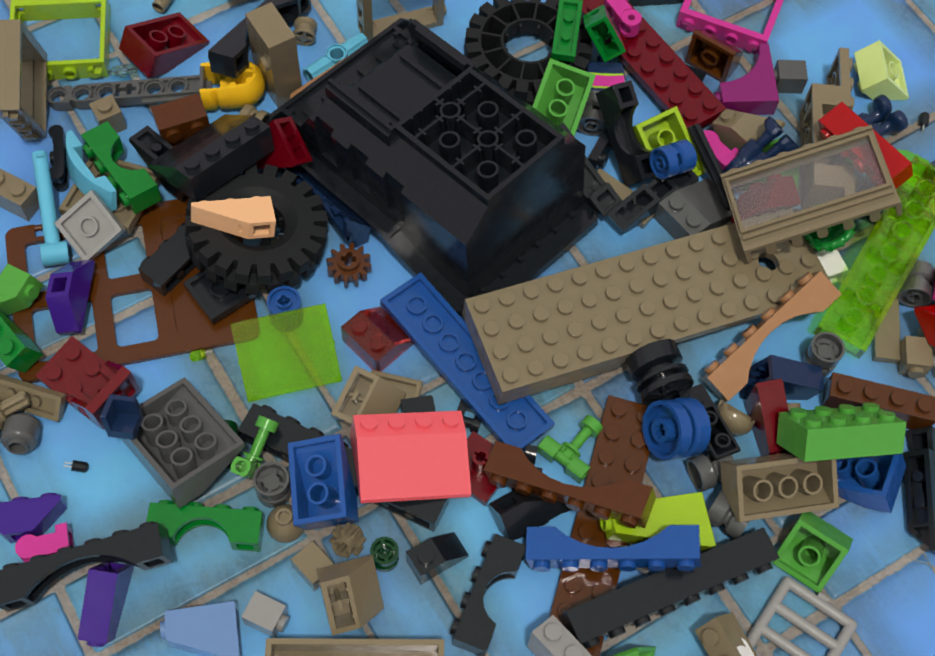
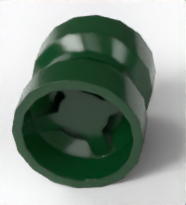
M380 537L372 543L370 554L373 555L375 568L381 572L393 570L399 562L397 543L389 537Z

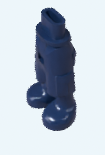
M883 94L873 100L872 112L870 114L861 113L858 115L868 125L872 124L873 129L882 137L887 133L902 132L908 126L907 118L902 111L896 110L891 113V102ZM840 154L833 155L832 157H833V158H836V157H838Z
M769 116L764 121V131L757 140L750 138L739 149L738 154L729 162L725 170L723 169L722 171L725 173L732 168H741L750 165L756 160H765L781 152H789L799 147L785 134L767 152L763 151V148L784 132L782 127ZM747 184L732 188V191H734L735 189L740 190L741 187Z

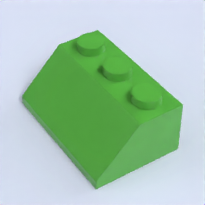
M550 58L532 107L558 126L564 122L573 136H575L596 75Z

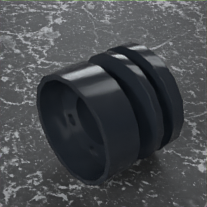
M663 339L640 347L626 358V368L631 379L637 382L635 388L640 394L641 402L646 406L659 400L675 399L678 392L689 389L694 384L686 364L681 363L683 357L676 342L672 339Z

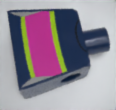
M599 55L597 62H590L587 72L596 75L591 90L601 91L612 85L627 82L623 65L620 63H611V60L604 62L601 55Z

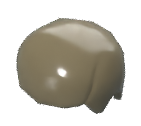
M721 399L716 408L732 435L741 436L749 433L755 421L751 422V417Z

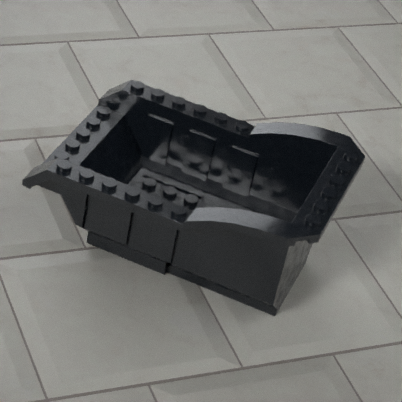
M400 18L273 111L266 122L268 125L272 120L292 117L313 159L311 163L296 167L369 225L370 229L384 240V244L413 276L421 272L460 317H463L462 310L465 299L536 279L598 225V212L583 196L586 146L523 99L511 94L489 74L480 71L476 63L416 19L410 18L407 20Z

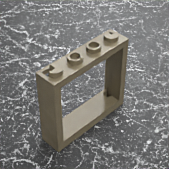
M356 0L358 28L360 33L367 37L368 41L400 18L407 20L410 18L416 19L430 29L444 25V15L447 14L444 0H432V6L372 20V0Z
M20 19L0 20V118L22 139L33 142V140H39V138H47V53Z

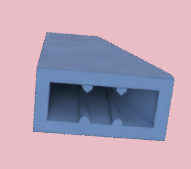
M235 601L164 611L165 620L160 621V633L162 639L166 638L170 647L201 656H242L239 612Z

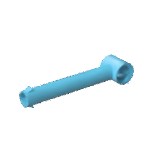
M43 150L34 151L32 153V161L45 243L40 244L42 265L44 267L68 264L67 242L60 240L59 229L54 224L57 221L48 155Z

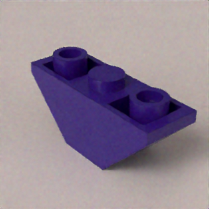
M95 261L70 262L50 274L46 301L57 334L82 333Z
M44 493L41 497L30 499L28 497H15L12 501L0 502V535L10 543H16L19 538L26 534L34 536L44 535L66 511L67 503L61 495L56 493Z

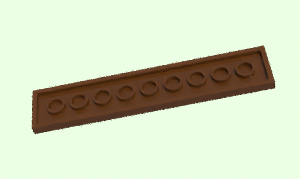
M611 395L608 396L601 421L603 429L597 436L590 463L591 469L587 474L584 487L608 485L624 479L642 484L650 453L644 441L642 431L643 416L648 406ZM584 509L582 512H577L571 538L596 547L615 548L627 546L628 542L607 540L606 534L600 526V518L594 516L593 512ZM579 568L575 572L562 570L549 617L554 615L561 622L560 616L566 610L616 590L621 570L619 568H607L603 572L592 571L590 568ZM604 637L599 638L600 644L587 650L592 656H600Z

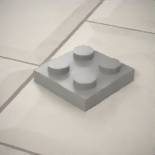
M90 190L54 223L83 261L96 258L126 231L94 190Z

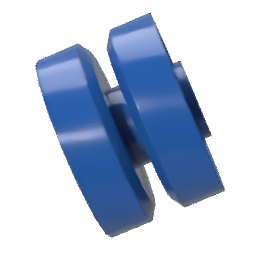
M683 397L652 402L644 413L642 431L649 451L658 459L669 460L700 455L706 450L711 436V424L705 407L697 399Z

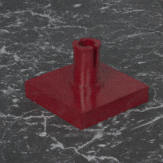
M473 431L467 438L471 497L486 506L500 488L491 484L483 471L494 445Z

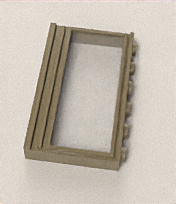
M872 124L854 128L852 131L841 135H832L826 140L808 143L801 148L789 152H781L765 160H756L750 165L732 168L720 174L748 263L753 261L750 254L752 251L765 248L767 254H773L777 252L776 244L790 239L793 246H799L803 243L801 236L812 232H817L818 238H825L828 236V227L842 223L844 230H850L855 226L854 219L869 215L871 222H876L881 219L880 211L894 207L897 216L902 215L901 200L882 155Z

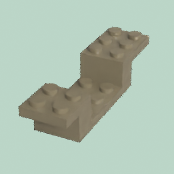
M839 47L826 76V84H811L799 111L800 148L808 143L823 141L819 134L820 126L818 120L840 102H843L853 110L854 97H851L854 80L850 77L853 60L849 58V48ZM827 158L802 165L801 209L804 210L854 194L858 187V179L854 178V168L827 165Z

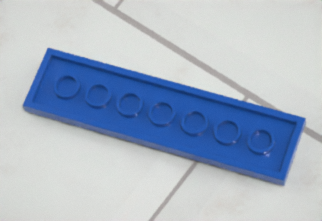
M421 272L380 299V305L475 415L481 419V422L499 442L519 447L523 451L527 445H531L554 427L555 423L530 395L498 405L465 321Z

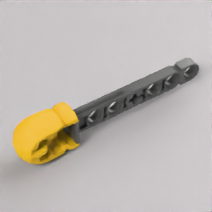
M210 62L200 64V75L80 84L74 87L71 85L57 86L47 92V100L52 109L65 111L73 110V107L90 109L89 103L101 99V95L108 91L113 92L112 96L118 106L164 103L199 93L206 111L216 110L218 107L221 109L243 108L248 103L254 105L262 98L265 91V78L260 68L249 62V67L236 79L211 72ZM213 84H220V87L213 88ZM177 86L185 87L180 92L173 91V89ZM153 88H160V91L156 94L149 93ZM81 94H89L84 100L77 99ZM57 96H65L64 99L59 102L53 101L54 98Z

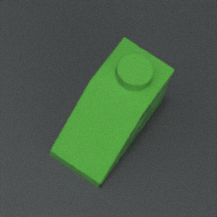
M7 263L0 274V310L5 316L29 308L38 297L44 285L32 275Z

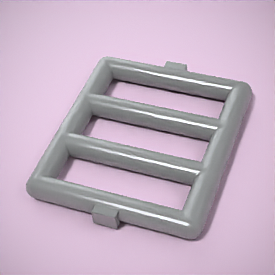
M786 576L778 585L747 635V638L753 648L762 635L791 656H811L767 626L774 614L777 613L829 648L830 650L826 656H841L857 628V622L828 603L829 598L819 592L816 595L791 577ZM790 590L841 624L843 628L838 637L834 639L782 604L788 591ZM755 650L757 656H763Z

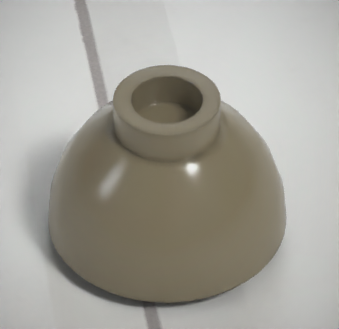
M290 504L275 507L267 517V531L278 542H292L298 539L304 529L293 526L292 505Z

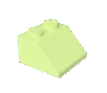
M880 40L854 52L856 60L854 68L859 76L857 84L862 94H866L872 100L882 94L887 96L889 100L909 99L902 62Z

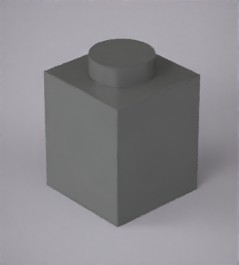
M777 60L774 74L778 93L802 94L808 81L806 61Z

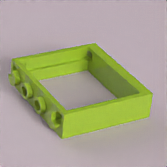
M11 0L9 20L20 19L23 23L24 21L101 17L99 59L47 61V81L109 77L111 9L108 0Z

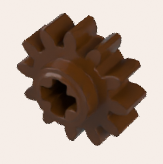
M351 242L349 248H345L341 243L340 251L332 249L331 257L326 259L328 276H334L335 284L343 280L344 287L347 288L349 282L353 281V284L357 287L358 279L361 278L366 281L367 272L372 271L370 254H364L363 246L355 250L354 243Z

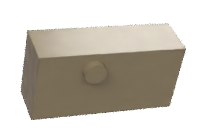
M270 2L246 13L245 17L253 63L260 68L265 78V90L277 108L290 100L291 93L300 88L302 84L296 36L273 3Z

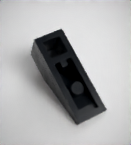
M148 125L129 138V142L146 164L173 148L171 144ZM154 173L161 184L181 202L188 198L187 195Z

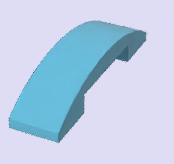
M72 130L67 131L65 142L66 162L73 182L84 195L90 190H94L111 211L117 210L116 189L105 175L97 178L94 177L83 162V145Z

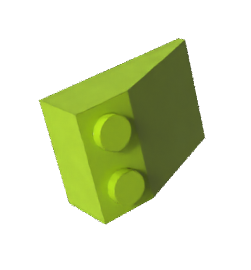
M677 106L633 126L637 140L648 150L652 151L657 147L669 145L683 139L688 140L695 148ZM695 148L697 164L692 171L697 176L706 173Z

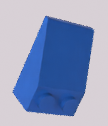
M342 434L288 443L293 526L304 530H313L337 526L338 524L343 525L347 522H359L357 495Z
M903 454L836 459L838 496L865 508L892 513L906 469Z

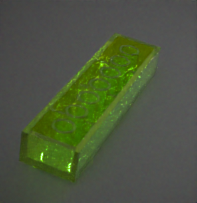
M914 156L911 161L913 176L896 189L901 200L902 215L897 216L894 207L882 210L881 219L876 221L838 288L842 295L826 309L813 332L815 335L826 331L838 335L844 342L845 351L857 358H860L866 352L935 228V166L917 156Z

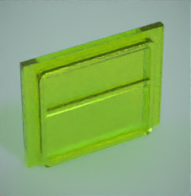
M325 303L230 324L248 402L342 381L334 345L335 341L333 340Z

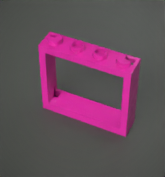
M684 0L676 27L694 32L696 29H703L730 45L756 54L759 44L768 42L784 0H774L776 2L763 34L691 10L689 8L693 0Z

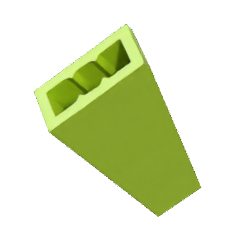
M702 492L656 498L645 528L639 526L629 528L622 525L619 520L610 517L608 520L600 519V526L602 531L605 532L607 540L637 544L659 534L669 525H699L701 553L716 546Z

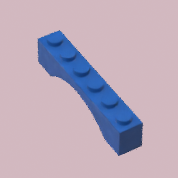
M669 525L659 534L644 542L625 547L607 548L581 543L565 535L555 526L527 527L526 561L530 568L538 572H548L550 568H561L567 572H575L579 568H590V570L596 572L606 571L607 568H619V570L626 572L635 571L636 568L664 571L665 568L677 567L680 571H692L695 567H701L699 525Z

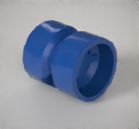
M684 139L657 147L650 153V167L654 175L659 179H666L693 170L697 164L695 148L688 140Z
M279 286L269 293L267 307L271 323L275 329L281 332H291L300 327L304 314L299 292L290 286Z

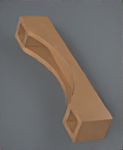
M821 271L804 274L797 281L799 286L796 289L786 291L779 298L781 302L775 308H768L760 316L762 321L756 326L752 324L741 334L743 338L737 344L735 342L731 343L723 350L724 356L718 362L713 360L704 368L706 373L701 377V380L720 400L729 401L748 383L749 370L754 355L761 343L775 328L799 315L824 312L842 295Z

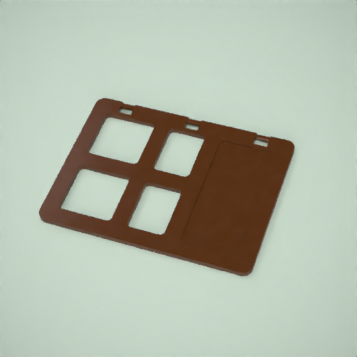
M189 197L183 202L179 199L158 202L143 210L134 227L140 226L143 229L147 257L153 255L158 250L160 244L164 240L171 238L176 233L178 227L185 222ZM42 224L16 227L6 233L5 241L8 264L28 273L26 249L31 245L45 243L44 236L36 237V231L43 230ZM59 230L60 240L66 239ZM234 235L238 241L244 244L243 237ZM105 250L93 259L95 265L88 302H91L93 306L98 345L97 350L93 353L105 362L109 360L122 366L250 342L257 339L260 335L254 299L216 323L212 324L183 285L184 281L206 268L199 270L195 267L164 297L143 281L140 274L114 279L108 278ZM47 291L40 292L29 308L13 313V323L29 336L35 345L33 315L38 311L49 310L46 301ZM140 292H152L158 338L154 341L122 347L118 346L112 299ZM37 360L25 373L18 371L19 377L22 381L28 383L40 382L35 375L48 361L39 362Z

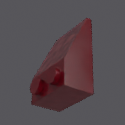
M179 12L125 26L119 49L148 78L168 73L209 44V40Z

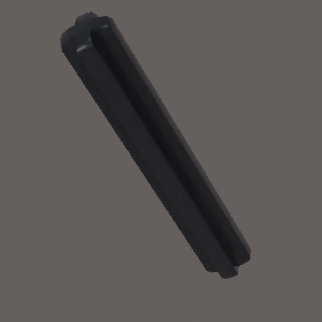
M696 123L688 128V133L724 207L729 211L731 208L720 176L723 171L701 126ZM733 193V196H734V199H735V202H736V205H737V199H736V197H735V195H734V193Z

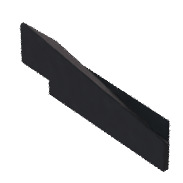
M928 426L906 430L910 451L903 452L906 463L904 477L908 531L935 552V428Z

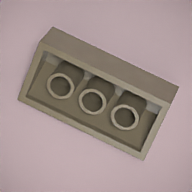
M789 452L720 462L722 490L738 522L839 508L836 459L804 462Z

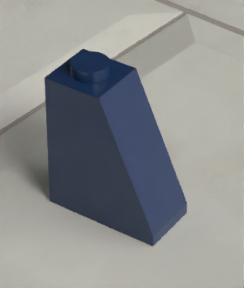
M769 355L750 367L748 383L740 390V398L747 399L756 383L782 378L786 400H808L824 391L822 367Z

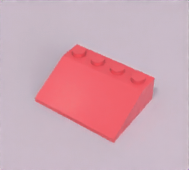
M462 411L353 415L350 439L360 503L471 497L467 436Z

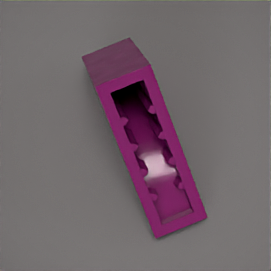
M769 43L759 44L754 57L755 64L753 69L739 79L720 82L717 92L713 94L727 109L754 115H774L779 103V96Z

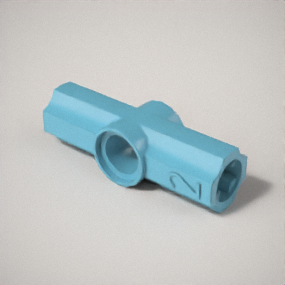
M357 33L342 44L330 45L324 56L303 69V74L307 81H311L368 42L367 37L363 33Z

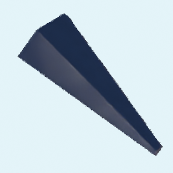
M296 166L281 168L283 172L288 170L297 175L296 185L305 180L313 187L312 196L316 194L320 196L324 203L323 210H326L328 219L348 246L352 242L354 243V248L368 242L371 228Z

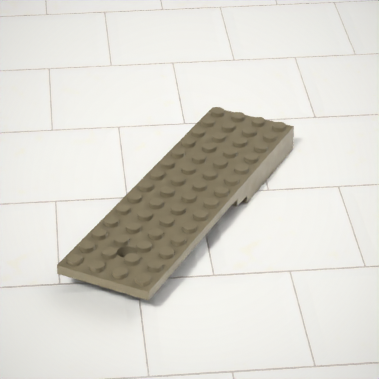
M792 209L777 210L776 213L771 212L760 217L749 218L742 221L743 228L794 213ZM731 223L467 298L464 301L462 315L498 405L618 369L622 363H625L626 358L631 353L649 343L663 339H672L679 343L758 319L768 308H775L781 303L779 298L786 291L796 289L799 286L797 281L807 272L812 274L821 271L828 279L829 277L814 249L807 243L804 236H801L803 243L799 246H793L791 239L776 244L777 252L773 254H767L765 248L752 251L750 254L753 261L748 263L736 224ZM759 258L771 260L775 264V269L770 270L768 267L760 266Z

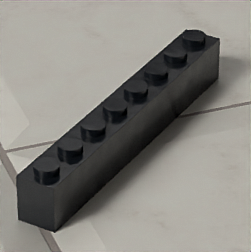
M253 403L237 430L241 440L252 445L260 428L255 426L259 415L278 422L279 426L276 433H269L262 451L289 463L288 443L324 436L323 432L314 427L308 429L300 425V422L291 416H286L285 418L278 415L270 406L263 405L261 407ZM344 442L356 495L359 496L353 452ZM449 498L377 502L373 504L434 532L449 504Z
M763 527L701 553V567H695L692 571H680L677 567L666 568L664 571L656 572L566 610L560 616L563 626L588 650L601 643L599 638L609 635L610 639L618 637L626 632L625 627L634 624L635 628L641 627L651 622L650 616L659 613L660 617H664L676 611L675 606L684 602L685 606H689L701 600L699 595L708 592L712 596L725 590L724 584L732 581L735 586L748 580V574L754 571L758 575L773 569L772 563L780 557Z

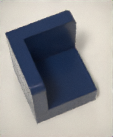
M113 394L109 395L100 415L108 437L135 440L144 419L137 398Z

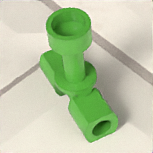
M261 415L258 416L255 426L260 428L250 451H243L246 457L237 456L231 464V472L242 477L253 478L256 468L263 464L259 462L264 461L260 454L270 432L276 433L279 426L278 422Z
M586 415L579 425L582 430L571 443L564 442L561 445L547 435L537 448V452L551 463L556 460L566 467L565 473L579 484L585 479L591 467L579 459L580 453L578 450L589 437L596 438L603 429L602 424L590 415Z

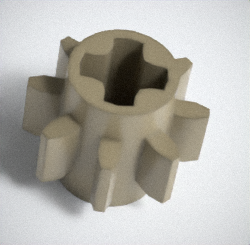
M347 522L344 527L338 524L331 532L333 536L329 543L332 544L333 551L341 557L349 558L352 553L358 556L364 548L362 545L366 538L363 537L362 529L356 524Z

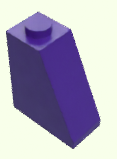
M103 562L88 570L77 640L87 641L88 646L103 647L115 639L134 565Z

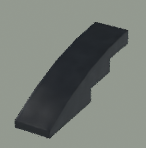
M692 170L666 179L656 177L648 185L642 184L609 211L607 216L624 233L655 214L660 201L678 189L697 183L699 177Z

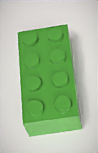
M870 402L856 407L849 404H841L839 408L816 406L815 410L791 408L788 412H779L776 443L804 462L903 454L906 421L896 417L894 412L881 409L879 404Z

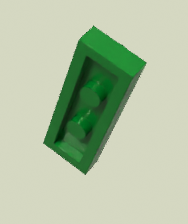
M559 0L551 59L575 62L583 1Z

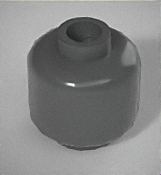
M18 413L9 416L3 425L1 443L10 453L17 455L34 450L40 435V423L28 413Z

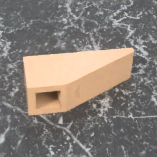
M271 196L191 202V222L246 239L275 236L276 219Z

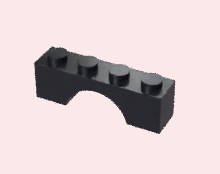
M632 81L615 84L595 93L624 185L629 186L656 177L650 167L649 157L651 150L644 148L639 143L633 130V114L639 103Z
M498 534L494 535L492 542L486 541L481 554L485 560L482 567L476 566L471 578V582L475 583L471 593L466 591L460 608L465 609L461 620L455 618L450 630V635L454 636L452 645L479 656L486 655L495 632L496 623L486 613L483 603L484 595L493 584L502 580L516 578L526 551V545Z

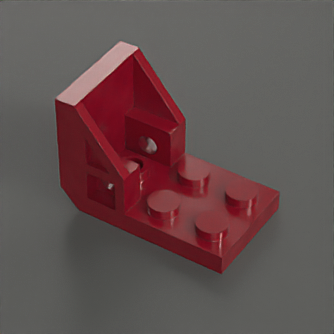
M73 336L35 375L49 389L65 393L68 404L103 430L105 428L100 415L109 395L134 397L140 390L134 376L128 369L109 360L105 362Z

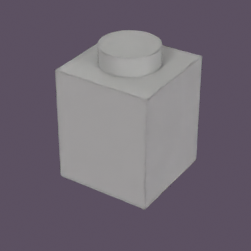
M257 591L254 592L241 616L244 624L272 638H275L278 632L282 633L285 630L290 619L287 616L288 610L286 605Z

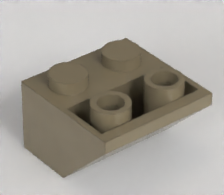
M355 365L331 415L334 419L351 427L353 415L397 413L401 405V399H404L406 393L381 377Z
M373 555L316 569L332 636L363 627L384 609Z

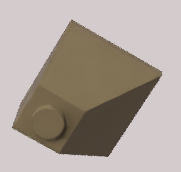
M725 109L712 125L715 133L719 136V140L726 147L731 149L736 147L739 150L750 138L757 140L764 131V121L768 117ZM774 119L782 128L785 126V121Z

